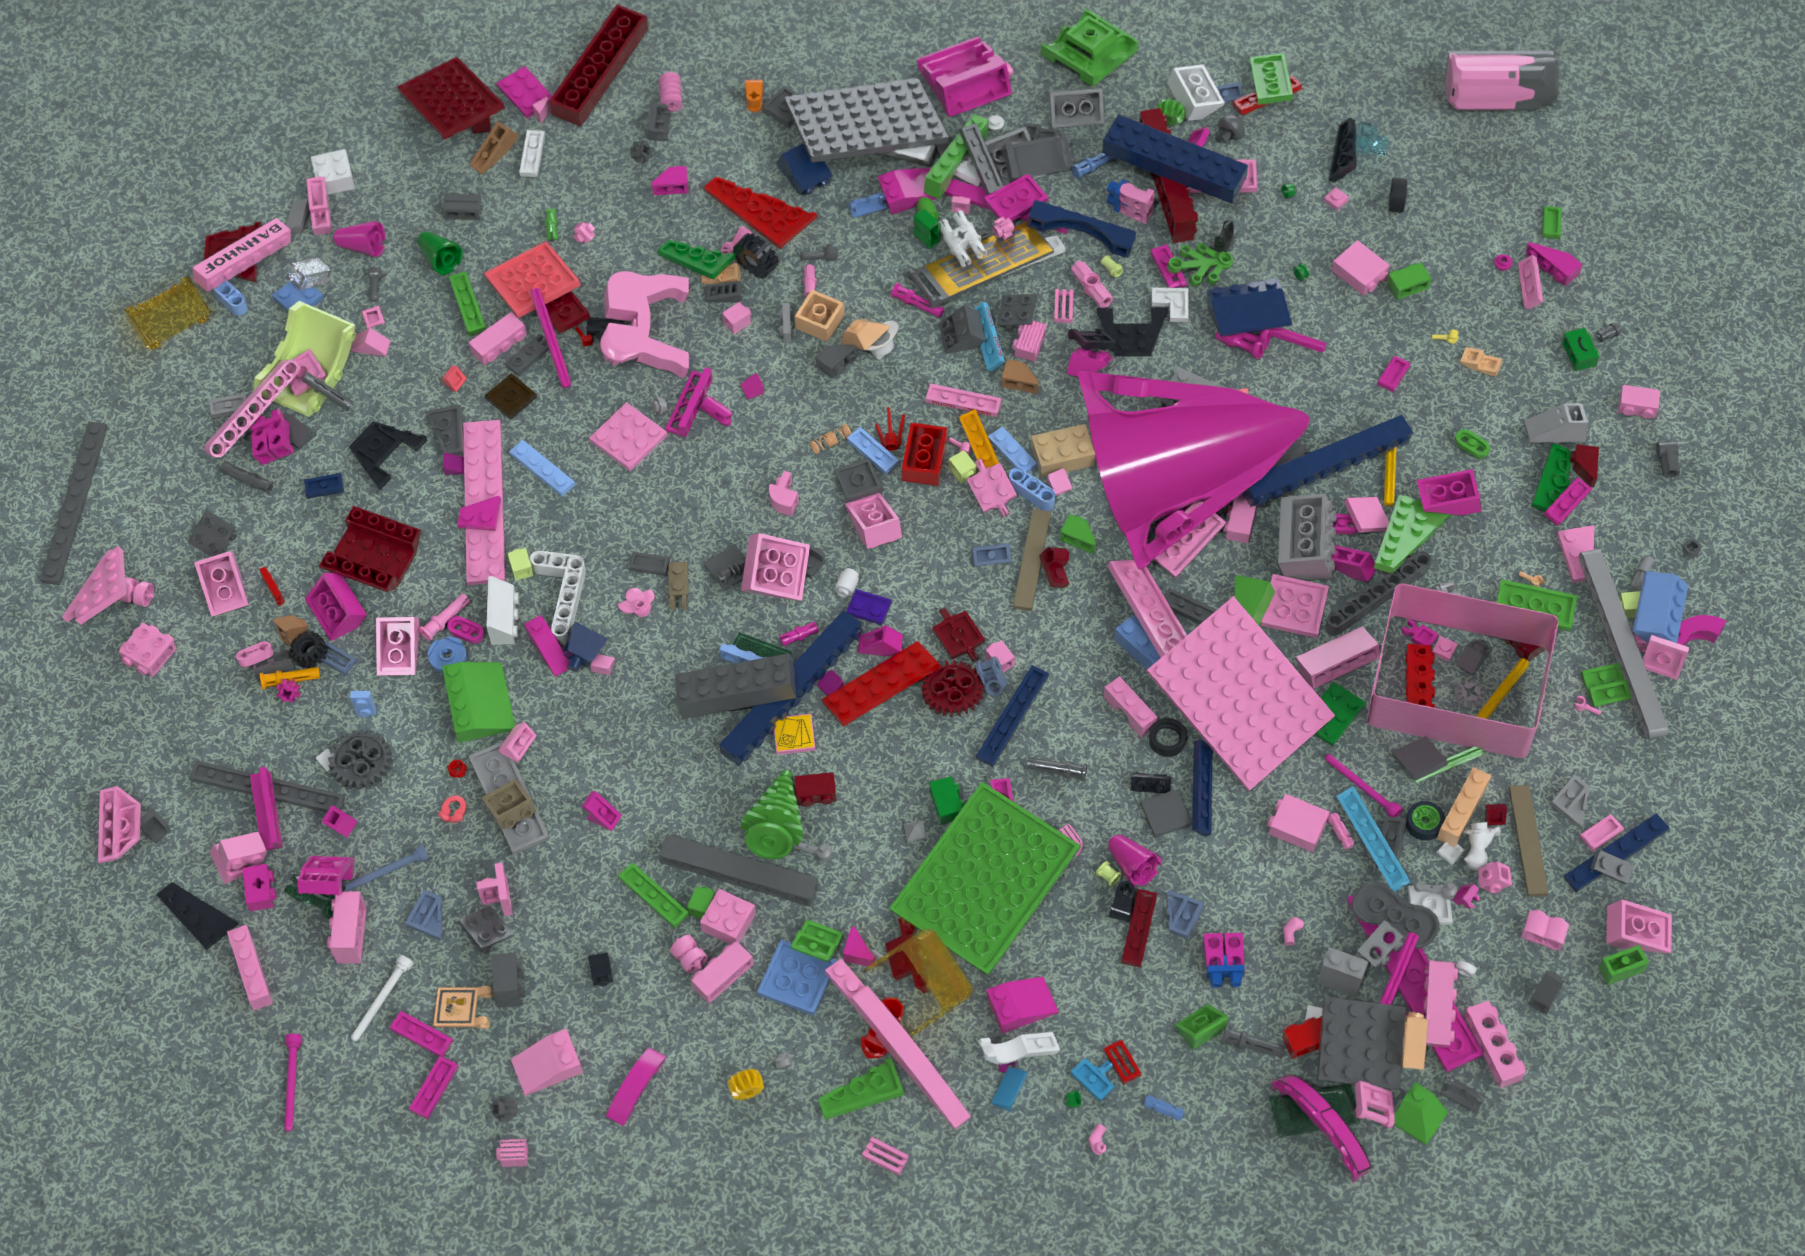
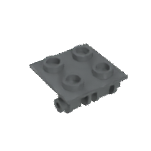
M1037 294L1002 295L997 326H1003L1005 331L1011 332L1014 329V325L1032 324Z
M205 510L188 543L213 557L221 554L227 542L231 539L235 540L237 534L234 526Z
M734 544L703 564L720 586L726 590L743 580L746 557Z
M491 906L458 920L462 925V930L469 935V939H472L473 944H477L479 951L484 954L491 950V945L514 935Z

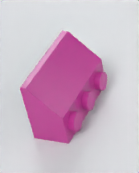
M323 573L305 598V601L330 641H334L358 628L367 616L343 576L335 573Z

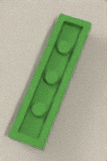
M466 271L449 276L468 335L471 336L484 332L486 327Z
M633 862L618 875V878L674 929L689 916V912Z

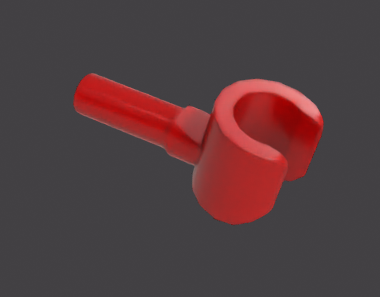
M578 326L575 327L583 346L593 345L591 334L584 335Z

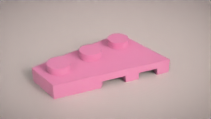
M1595 525L1562 530L1557 533L1573 583L1586 581L1580 565L1579 553L1594 550Z

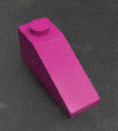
M1335 545V554H1332L1335 569L1352 579L1368 582L1377 570L1374 568L1375 562L1371 554Z
M540 615L525 623L527 636L553 675L556 677L569 670L567 668L569 661L563 655V650L543 617Z

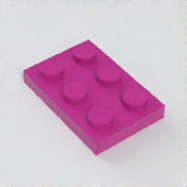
M525 66L497 82V87L526 119L534 115L533 104L545 97H548L549 100L552 97L550 92Z
M1028 173L984 197L985 204L998 219L1003 216L1004 219L1009 218L1011 221L1030 212L1034 200L1048 202V196Z

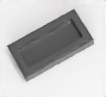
M633 552L629 571L666 576L670 557Z

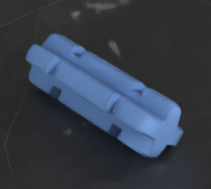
M1147 1095L1144 1101L1145 1107L1154 1108V1111L1169 1117L1171 1115L1173 1119L1178 1121L1184 1115L1183 1109L1179 1107L1174 1108V1105L1160 1099L1155 1100V1097Z

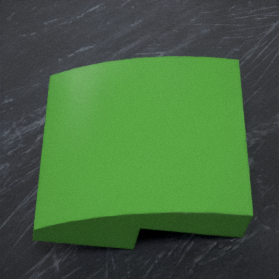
M1619 663L1580 672L1593 707L1632 699L1627 680L1623 678Z
M806 919L801 931H798L791 949L829 962L838 949L844 933Z

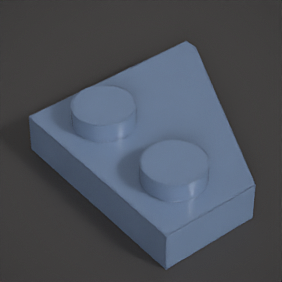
M423 890L405 922L406 927L441 941L442 897Z
M1168 890L1169 931L1171 934L1189 940L1205 907L1204 902Z

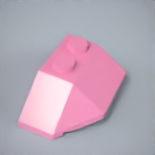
M118 786L100 790L98 863L100 864L120 858L140 840L141 804Z

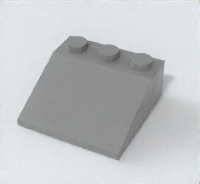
M1026 126L985 142L1003 186L1011 182L1008 179L1001 147L1008 143L1017 144L1031 141ZM1045 175L1037 176V177H1032V179H1033V180H1036V179L1041 178V177H1043V176H1045Z

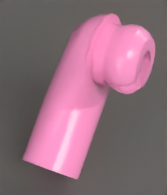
M1297 917L1291 918L1283 928L1286 946L1295 944L1294 932L1303 928V921Z
M1101 1124L1096 1125L1088 1139L1092 1151L1097 1155L1106 1151V1145L1103 1144L1101 1139L1106 1128Z

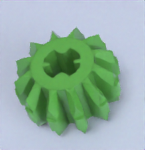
M1162 99L1156 106V108H1161L1162 113L1166 115L1167 124L1171 126L1174 124L1179 125L1185 117V106L1181 105V102L1175 101V99Z

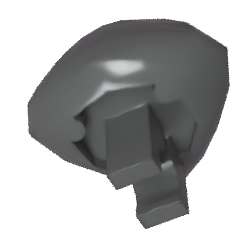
M1225 115L1220 118L1218 122L1219 132L1215 139L1219 143L1222 140L1227 143L1229 138L1242 139L1245 135L1242 119L1236 115Z

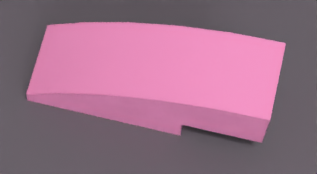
M325 177L308 178L309 208L314 235L332 233Z

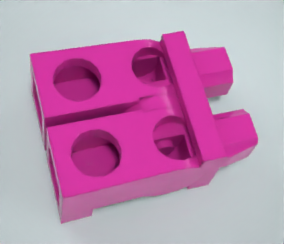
M279 409L271 412V418L267 419L265 416H259L255 420V424L251 425V431H253V457L262 465L277 460V457L280 459L294 453L289 439V422L284 419V415Z

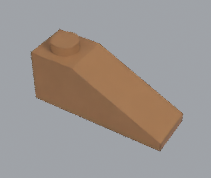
M497 121L469 165L481 174H484L511 149L519 134Z

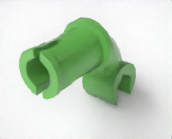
M556 208L546 209V222H544V225H546L548 241L552 240V234L553 239L558 240Z

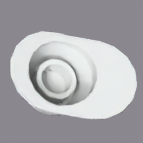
M884 322L883 324H887L890 328L867 349L877 359H881L893 350V337L899 328L897 322Z

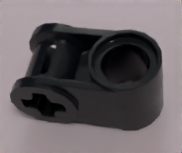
M1122 881L1118 884L1109 918L1129 922L1135 887L1131 882ZM1125 890L1128 891L1127 895L1123 894Z

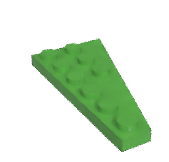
M1399 495L1374 568L1389 573L1395 572L1404 563L1405 559L1411 556L1417 547L1423 545L1434 534L1435 530L1441 527L1444 521L1450 519L1453 514L1424 512L1421 501Z

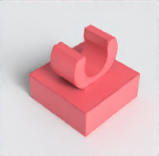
M452 365L441 380L451 391L457 392L467 378L457 366Z

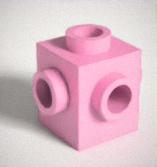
M1497 861L1495 863H1488L1485 867L1478 869L1480 888L1490 893H1498L1501 889L1512 885L1510 867Z

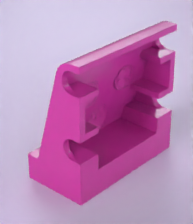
M979 36L917 59L920 72L942 104L943 111L948 117L1012 94L1007 64L998 55L994 56L993 50L985 42L981 43Z

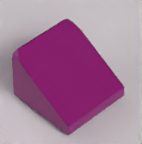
M443 453L444 474H463L464 457Z
M833 669L829 670L817 684V687L826 696L844 686L843 680Z

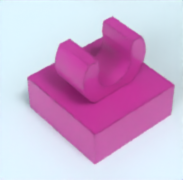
M1475 884L1462 885L1456 893V897L1452 900L1457 905L1464 904L1466 908L1473 909L1474 905L1471 903V899L1474 901L1480 900L1479 895L1476 894L1479 888Z

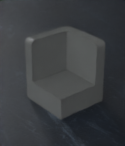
M150 809L140 818V829L154 843H158L171 832L168 824L153 809Z

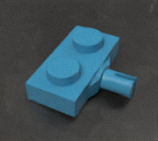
M1084 1058L1070 1072V1075L1099 1102L1115 1088L1105 1075L1113 1067L1112 1063L1108 1060L1098 1068Z

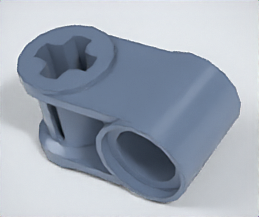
M994 656L991 660L976 663L978 675L981 677L986 692L991 696H998L1007 685V679L999 659ZM993 682H996L999 687H996Z

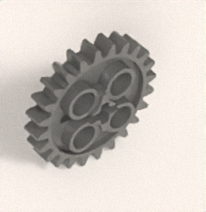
M361 729L359 734H356L355 730H353L352 736L346 733L345 740L338 738L340 744H333L335 750H330L331 757H328L329 769L332 770L331 774L335 777L337 783L341 782L343 787L348 784L351 790L354 785L357 786L358 790L361 789V785L368 789V784L371 783L373 786H376V780L382 782L381 775L388 776L385 769H391L390 763L393 762V759L391 757L392 751L389 749L390 746L388 742L385 743L384 737L379 738L378 733L372 736L371 730L364 734L363 729ZM357 746H362L360 749H354ZM372 755H378L375 758H370ZM350 761L349 764L343 765L345 762ZM362 770H367L365 773H359Z

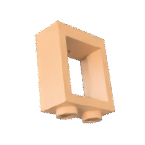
M1409 1012V1016L1405 1015L1401 1066L1404 1068L1424 1070L1428 1019L1423 1017L1424 1014Z

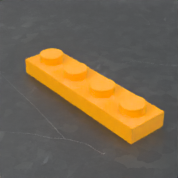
M976 409L959 416L977 460L982 459L985 468L998 464L999 461Z

